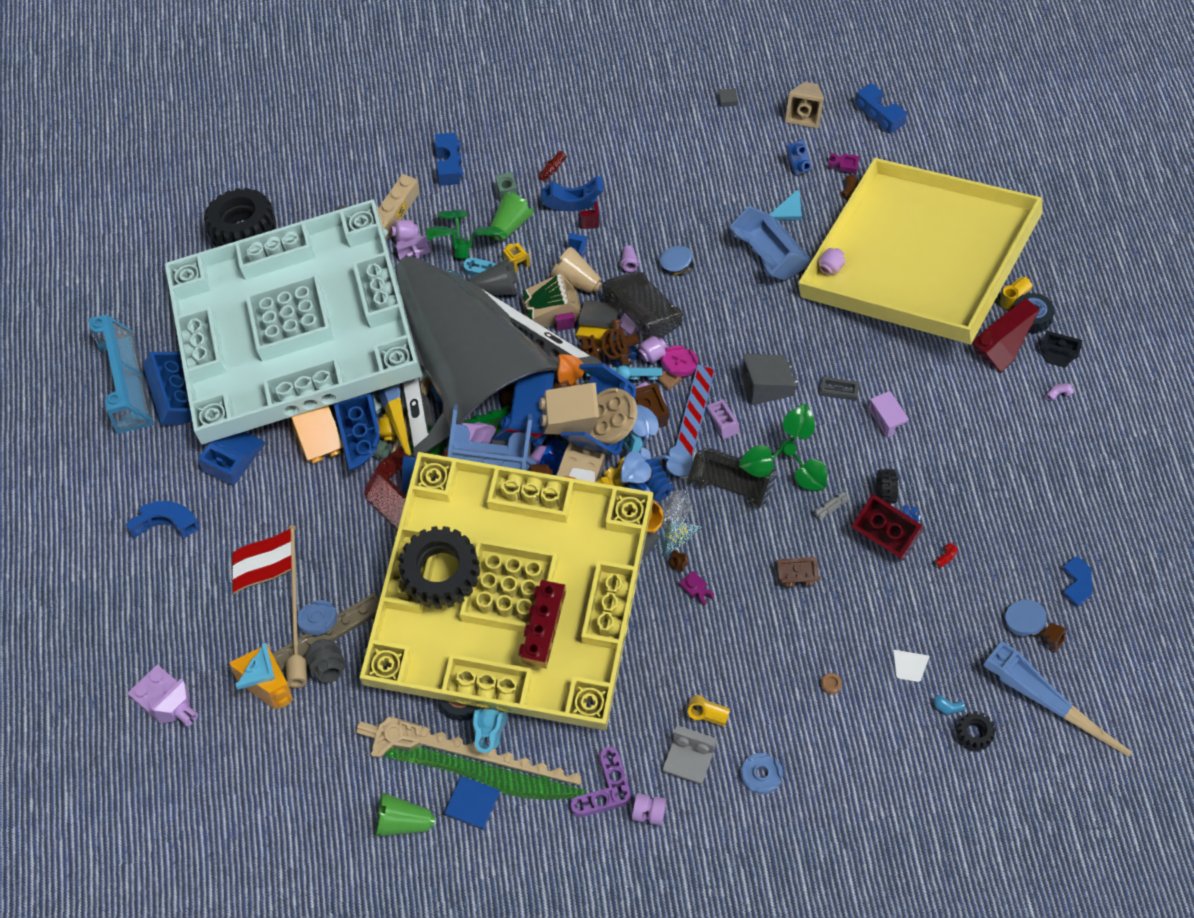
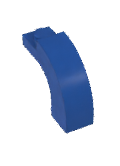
M597 175L585 185L577 188L563 187L552 181L541 189V204L558 211H579L592 207L594 202H597L596 197L603 192V178Z
M155 501L139 507L141 515L133 517L126 523L128 531L133 538L156 525L162 524L174 527L183 539L200 529L198 521L192 512L185 506L172 501Z

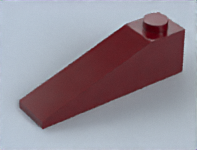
M1025 298L985 329L973 341L974 350L1002 373L1015 360L1017 352L1023 344L1040 309Z

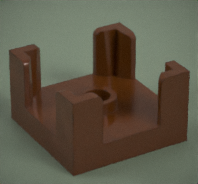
M657 384L636 388V404L644 406L654 413L657 420H659V428L667 426L669 411Z

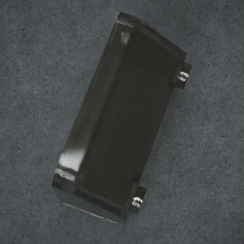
M703 448L695 454L686 483L691 484L695 482V485L703 488L706 485H714L746 496L749 504L761 508L767 500L777 472L772 470L767 476L756 477L739 466L741 458L712 448Z

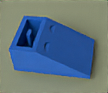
M245 431L212 441L198 458L201 470L235 486L266 442Z

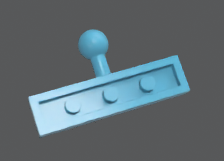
M610 367L626 379H640V376H647V379H658V376L663 374V367Z

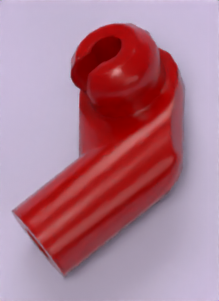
M948 543L944 547L946 553L935 560L940 568L951 562L958 553V548L953 543Z

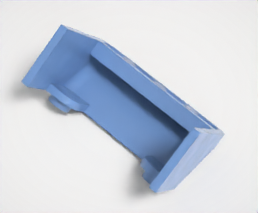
M454 404L447 457L520 470L526 469L532 414H528L526 433H513L509 438L508 446L469 441L470 430L468 427L456 424L458 404Z

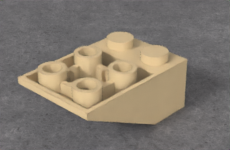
M569 442L557 476H569L572 468L594 471L596 482L599 480L604 469L607 454L580 448Z

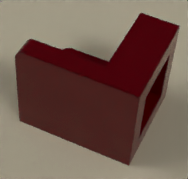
M594 202V210L580 211L581 229L599 228L598 202Z

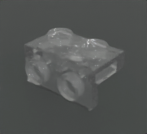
M686 490L673 491L669 496L666 506L662 509L663 522L661 526L671 536H675L674 530L681 528L693 507V504L686 498L688 494Z

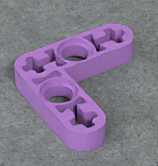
M606 747L600 754V762L608 788L575 797L571 802V811L576 817H586L620 808L630 802V789L619 753L615 748ZM607 754L613 757L612 767H610L609 760L605 759ZM618 772L621 775V779L619 781H612L609 778L610 774ZM621 786L622 794L625 795L623 800L617 797V787ZM602 796L606 798L607 803L603 806H598L595 803L597 797ZM589 799H591L592 809H590ZM577 803L586 805L584 810L580 811L579 808H576Z

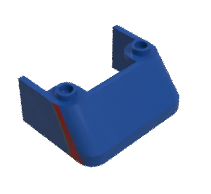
M554 371L536 372L510 383L515 385L511 413L502 418L500 422L501 431L492 437L490 443H492L493 439L509 440L510 436L515 432L526 433L528 414H532L529 442H533L544 434V427L540 424L542 409H539V400L543 397L546 390L553 389Z

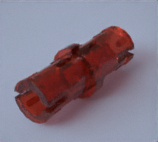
M558 151L551 160L546 162V166L538 173V177L546 182L554 172L559 170V166L567 159V156H564L566 154L563 151Z

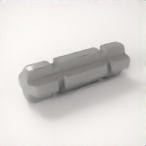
M840 492L837 494V497H833L824 503L823 507L817 508L814 513L815 516L822 520L826 517V514L829 515L839 508L840 504H845L848 501V496L845 492Z

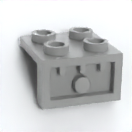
M677 725L663 772L702 785L716 747L717 739Z

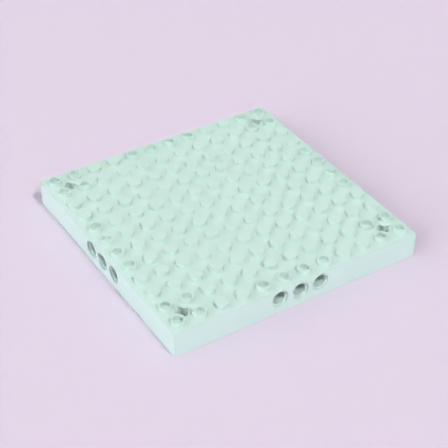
M374 199L165 263L193 428L201 444L423 376L381 218Z

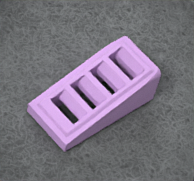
M724 399L706 406L723 439L740 432L739 422Z

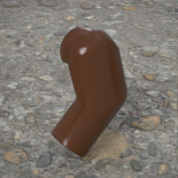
M848 175L845 178L847 188L841 192V196L844 199L851 196L857 187V178L854 175Z

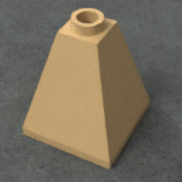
M803 82L790 91L785 122L819 128L824 97L818 84Z

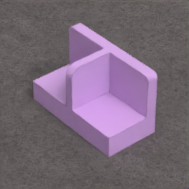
M890 391L870 399L868 410L887 438L894 435L897 426L908 422L909 418Z

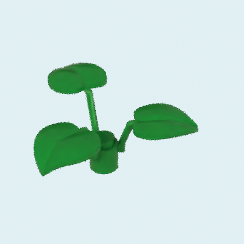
M446 210L437 213V216L440 218H454L456 229L445 226H432L426 230L428 241L435 237L451 235L456 258L469 257V248H472L475 235H501L507 237L506 232L501 228L486 226L478 227L477 230H474L469 242L467 238H460L458 218L467 217V212L464 210Z
M805 403L791 410L784 417V431L788 435H794V437L783 439L780 442V448L777 449L774 455L771 456V449L768 446L757 445L749 449L739 462V466L751 475L764 477L770 474L774 468L772 459H775L782 452L786 456L793 455L801 466L795 472V479L801 487L811 491H819L825 489L827 485L828 472L825 464L819 459H809L804 465L795 453L797 448L794 440L797 439V436L801 439H808L815 430L814 416Z

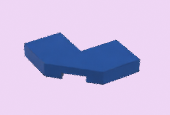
M1077 555L1062 568L1075 581V583L1064 590L1063 595L1076 608L1092 595V569Z

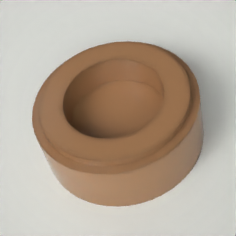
M828 673L822 678L821 688L826 694L834 695L841 690L842 680L837 674Z

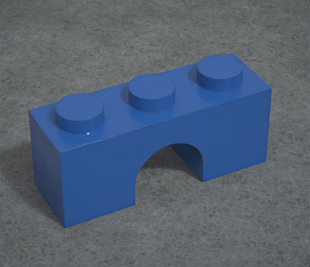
M871 82L856 93L855 104L877 122L882 129L891 134L905 124L907 112L897 103L887 107L880 105L883 92Z
M456 133L435 134L437 159H447L437 161L439 185L460 184V177H463L462 166L458 164L462 163L461 153H457V150H461L460 139H456Z

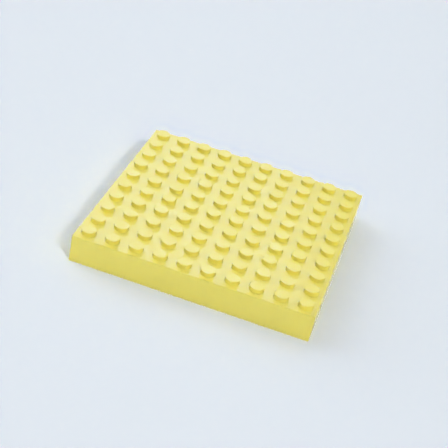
M874 158L798 282L801 298L971 345L1043 213L1042 197ZM828 248H838L844 253L845 265L836 275H826L819 268V258Z

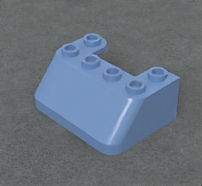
M748 206L729 226L734 231L732 234L739 241L742 239L747 244L750 243L752 251L763 258L764 271L770 277L774 276L778 280H787L807 269L812 261L785 228L772 215Z

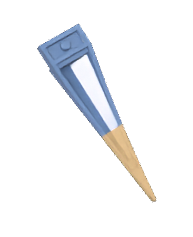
M1001 641L987 658L983 666L992 673L1001 677L1000 681L1130 757L1132 752L1099 728L1066 700L1019 651Z

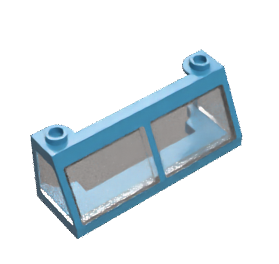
M107 314L89 318V326L99 351H103V349L108 351L116 392L107 395L105 404L116 434L154 425L134 332Z

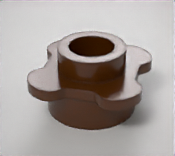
M673 550L669 563L670 567L676 568L678 572H683L684 568L688 565V557L683 552L679 553L678 550Z

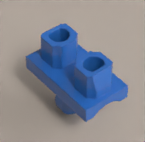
M803 139L786 145L789 154L788 160L791 161L795 175L812 169Z

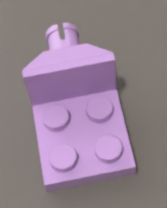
M156 665L127 693L132 700L159 723L172 722L179 718L186 726H190L193 724L190 718L194 722L198 718V713L190 708V693L185 682L182 679L177 682L159 665Z

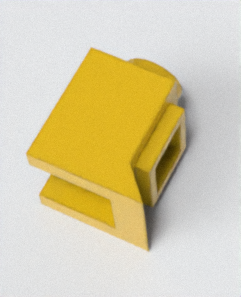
M511 243L505 247L503 259L511 260L510 263L513 264L515 273L518 272L517 264L523 262L526 267L530 266V255L525 252L519 243L514 245Z

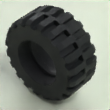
M236 188L234 191L228 190L225 191V194L218 195L207 206L204 215L206 229L215 247L276 229V219L269 199L263 193L254 189L251 190L250 188ZM247 219L243 222L233 224L238 220Z
M434 526L431 527L432 530L427 532L426 529L420 531L419 536L414 534L410 538L411 543H406L403 547L404 553H401L399 558L401 563L399 565L401 579L408 594L413 596L416 602L421 603L422 601L425 607L430 608L431 605H435L436 609H442V605H447L448 608L454 607V602L458 601L460 604L465 601L464 596H470L473 593L472 587L477 586L480 568L474 545L470 543L469 538L466 535L462 536L461 532L456 529L453 532L450 531V527L443 526L442 529ZM445 553L457 558L459 562L458 569L449 579L441 582H432L422 577L421 567L429 557Z

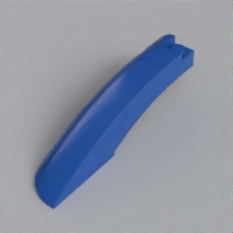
M372 392L334 403L350 471L365 464L372 457L379 443L380 429Z

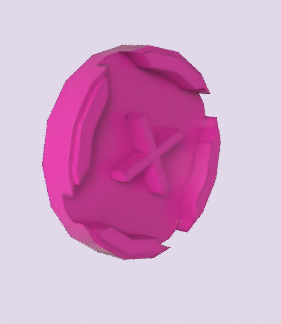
M671 346L665 349L666 355L661 357V365L666 372L681 377L691 375L696 371L698 358L691 349H684V346Z

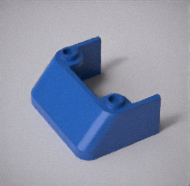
M604 363L580 364L579 368L590 375L589 383H596L597 394L609 388H618L628 392L635 399L636 388L634 384ZM561 432L563 438L580 448L608 455H618L622 450L624 439L617 443L606 445L586 432Z

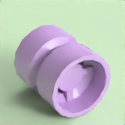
M637 793L632 820L640 822L649 820L650 824L662 826L667 799L656 796L650 799L649 795Z

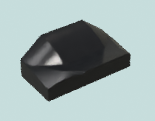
M1046 330L1041 347L1045 354L1046 363L1066 368L1072 360L1078 358L1083 340Z

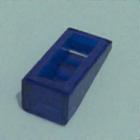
M551 438L540 461V464H547L550 469H553V475L555 476L568 444Z

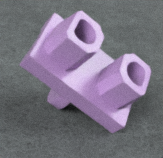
M419 234L412 240L398 241L397 245H395L399 261L407 256L420 259L421 255L431 252L426 235L421 236Z

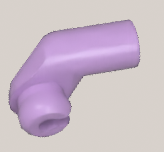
M1069 383L1058 384L1045 396L1047 400L1053 401L1061 393H1064L1065 396L1072 395L1074 389Z

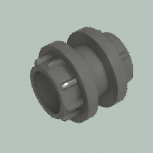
M320 639L312 643L305 656L306 662L310 666L309 669L312 677L324 683L333 682L340 678L346 666L339 645L330 639Z

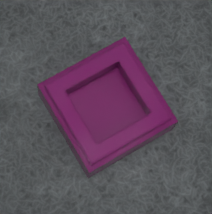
M573 312L555 316L557 331L575 328Z

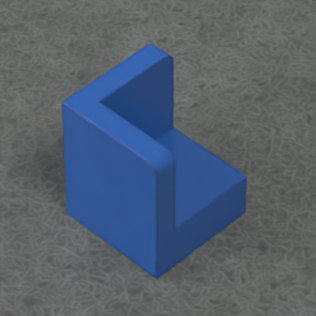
M570 233L568 248L572 247L583 259L587 250V236Z

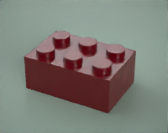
M874 494L871 495L851 526L903 561L925 529L922 524Z

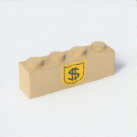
M405 174L400 176L378 208L382 226L388 231L386 241L391 235V226H394L397 220L403 218L419 195L418 180Z

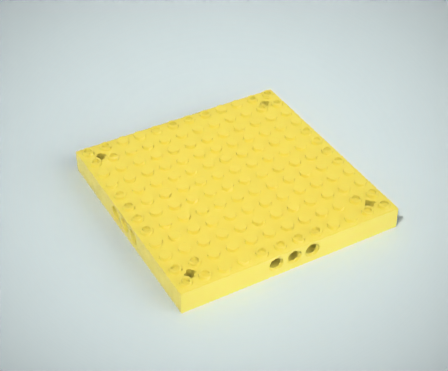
M418 452L360 674L362 684L364 686L607 731L653 506V492ZM628 511H633L631 515H627ZM437 526L438 529H442L443 526L450 527L451 532L456 529L461 532L462 536L466 535L470 543L474 545L479 561L480 575L477 577V586L472 587L473 593L470 596L465 595V601L460 604L458 601L454 602V607L450 608L447 605H442V609H436L435 605H431L428 608L423 605L422 601L421 603L416 602L413 596H410L406 591L399 572V565L401 564L399 558L400 554L404 553V545L411 543L410 538L414 534L419 536L421 530L426 529L427 532L432 530L431 527ZM435 554L423 563L420 570L421 575L432 582L445 581L455 574L459 562L457 558L450 554ZM541 580L565 584L566 595L547 669L522 664L521 656L518 655L520 645L524 644L526 639L524 637L525 626L530 624V607L535 605V587L540 586ZM390 664L391 667H387V670H384L383 666ZM588 701H593L591 708H588L586 705Z

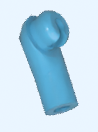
M941 695L934 698L935 707L946 715L965 711L963 701L951 703Z

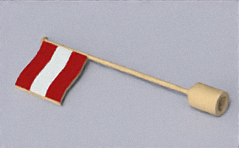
M290 525L288 530L276 536L248 544L233 552V594L249 586L272 580L292 570L294 655L286 660V681L289 687L300 688L307 684L306 659L298 655L294 532L296 526Z

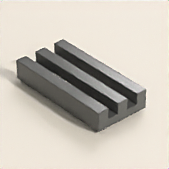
M822 376L820 396L857 401L859 382Z

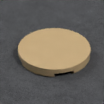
M609 388L597 394L599 418L590 434L606 445L614 444L624 439L634 427L638 413L636 401L628 392L618 388Z

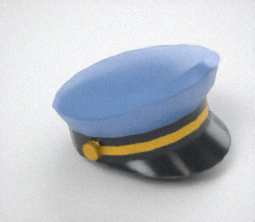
M685 246L670 247L661 254V266L670 275H686L694 269V263L691 260L692 252Z

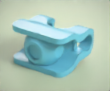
M482 708L475 710L473 725L476 731L475 747L479 752L488 753L499 746L501 732L507 722V712ZM486 737L490 740V746L485 742Z

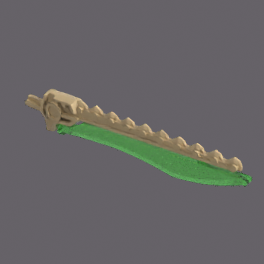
M392 716L387 717L379 727L361 721L357 726L356 733L375 739L372 747L373 751L371 752L372 757H382L386 754L392 760H401L455 772L498 789L507 795L521 798L557 800L575 798L586 794L583 789L549 781L550 778L573 785H581V776L578 773L564 776V771L561 768L548 771L547 765L543 762L532 766L530 764L531 761L526 757L515 761L513 759L514 756L510 752L497 755V750L493 749L488 753H482L476 749L475 742L463 745V740L460 737L447 740V735L443 732L431 735L430 730L426 726L422 727L421 725ZM420 746L430 747V748H433V749H437V750H441V751H445V752H449V753H453V754L465 756V757H468V758H472V759H476V760H480V761H484V762L496 764V765H499V766H503V767H507V768H511V769H515V770H519V771L531 773V774L538 775V776H541V777H540V778H537V777H533V776H529V775H525V774H521V773L509 771V770H506V769H502V768H498V767H494V766H490V765H486V764L474 762V761H471V760H467V759H463V758H459V757H455V756L443 754V753H440V752H436V751H432V750L420 748Z

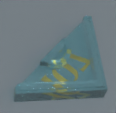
M668 520L662 556L668 557L673 550L682 546L698 530H702V526Z

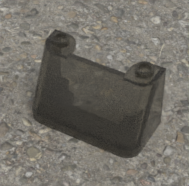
M635 271L610 278L602 283V301L611 303L613 307L618 305L637 325V331L644 334L645 338L643 341L651 336H655L658 339L663 338L682 325L683 313L681 309L675 307L648 280L643 272Z

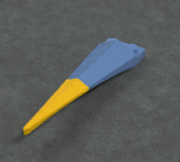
M399 384L376 390L405 453L411 455L403 417Z

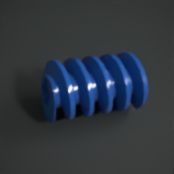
M647 459L645 462L651 468V477L644 483L652 490L654 500L658 502L670 494L674 484L670 483L669 477H666L667 473L659 465V460Z

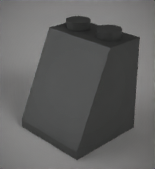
M743 354L741 377L751 405L795 396L798 382L796 377L792 376V366L790 362H787L785 355Z

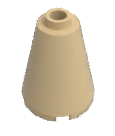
M569 247L560 257V262L555 264L551 276L553 277L561 273L573 287L591 294L593 292L597 293L602 286V283H600L602 279L575 249Z

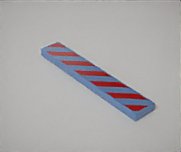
M698 364L676 446H682L688 450L692 459L716 368Z

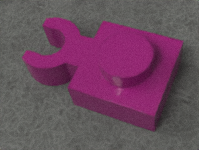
M830 153L829 160L834 161H828V167H840L839 171L857 174L860 156L843 153L842 157H839L835 153Z
M694 571L679 582V587L692 599L697 596L700 604L703 606L707 604L703 597L708 596L711 600L714 599V593L711 590L705 589L707 583Z

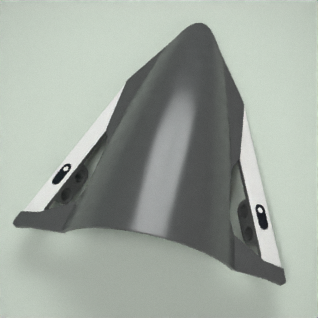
M403 257L398 263L397 282L420 366L428 373L443 403V413L433 426L430 402L427 396L422 393L420 378L403 382L414 446L413 451L416 458L418 452L428 453L431 449L450 438L454 404H458L456 424H462L482 402L513 381L536 372L558 371V355L560 354L573 355L579 358L583 364L601 363L596 357L584 353L472 282L415 257ZM511 321L535 335L533 341L515 327ZM433 426V428L429 432L428 427Z

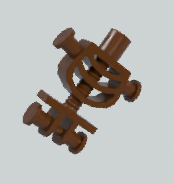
M621 320L611 321L613 329L607 330L603 334L602 345L598 346L594 335H590V338L584 337L579 339V343L582 345L580 350L589 356H594L601 361L600 353L604 352L612 361L620 360L621 366L627 367L632 364L627 358L631 355L629 347L639 344L637 333L626 336L625 331L622 328L620 329ZM616 348H619L622 353L619 354ZM612 350L616 355L612 356L608 351Z

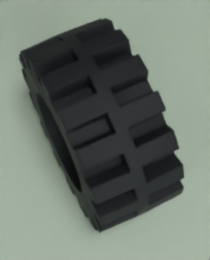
M895 469L878 470L876 474L877 497L888 504H896L899 485Z
M974 711L971 714V712H968L959 721L956 729V738L959 739L960 745L964 744L966 750L970 748L972 752L977 749V752H980L982 749H987L992 743L996 728L993 727L994 722L989 721V716L984 717L985 713L981 712V714H978V711ZM975 725L980 727L984 731V736L982 738L971 736L967 731L968 726Z

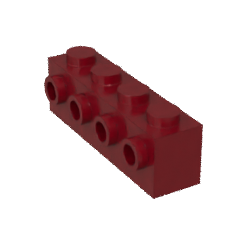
M541 580L540 586L535 587V605L530 607V624H526L524 629L525 643L521 644L518 655L521 656L522 664L547 669L566 595L565 584Z

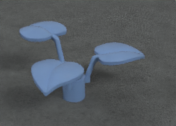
M637 405V419L632 432L638 437L645 436L642 441V447L639 449V452L632 451L625 456L621 468V482L636 484L646 482L651 473L649 464L645 462L647 459H667L666 469L672 475L685 477L694 472L693 460L688 450L684 447L674 446L669 450V456L651 457L650 451L643 447L648 441L649 435L657 434L659 424L651 410Z

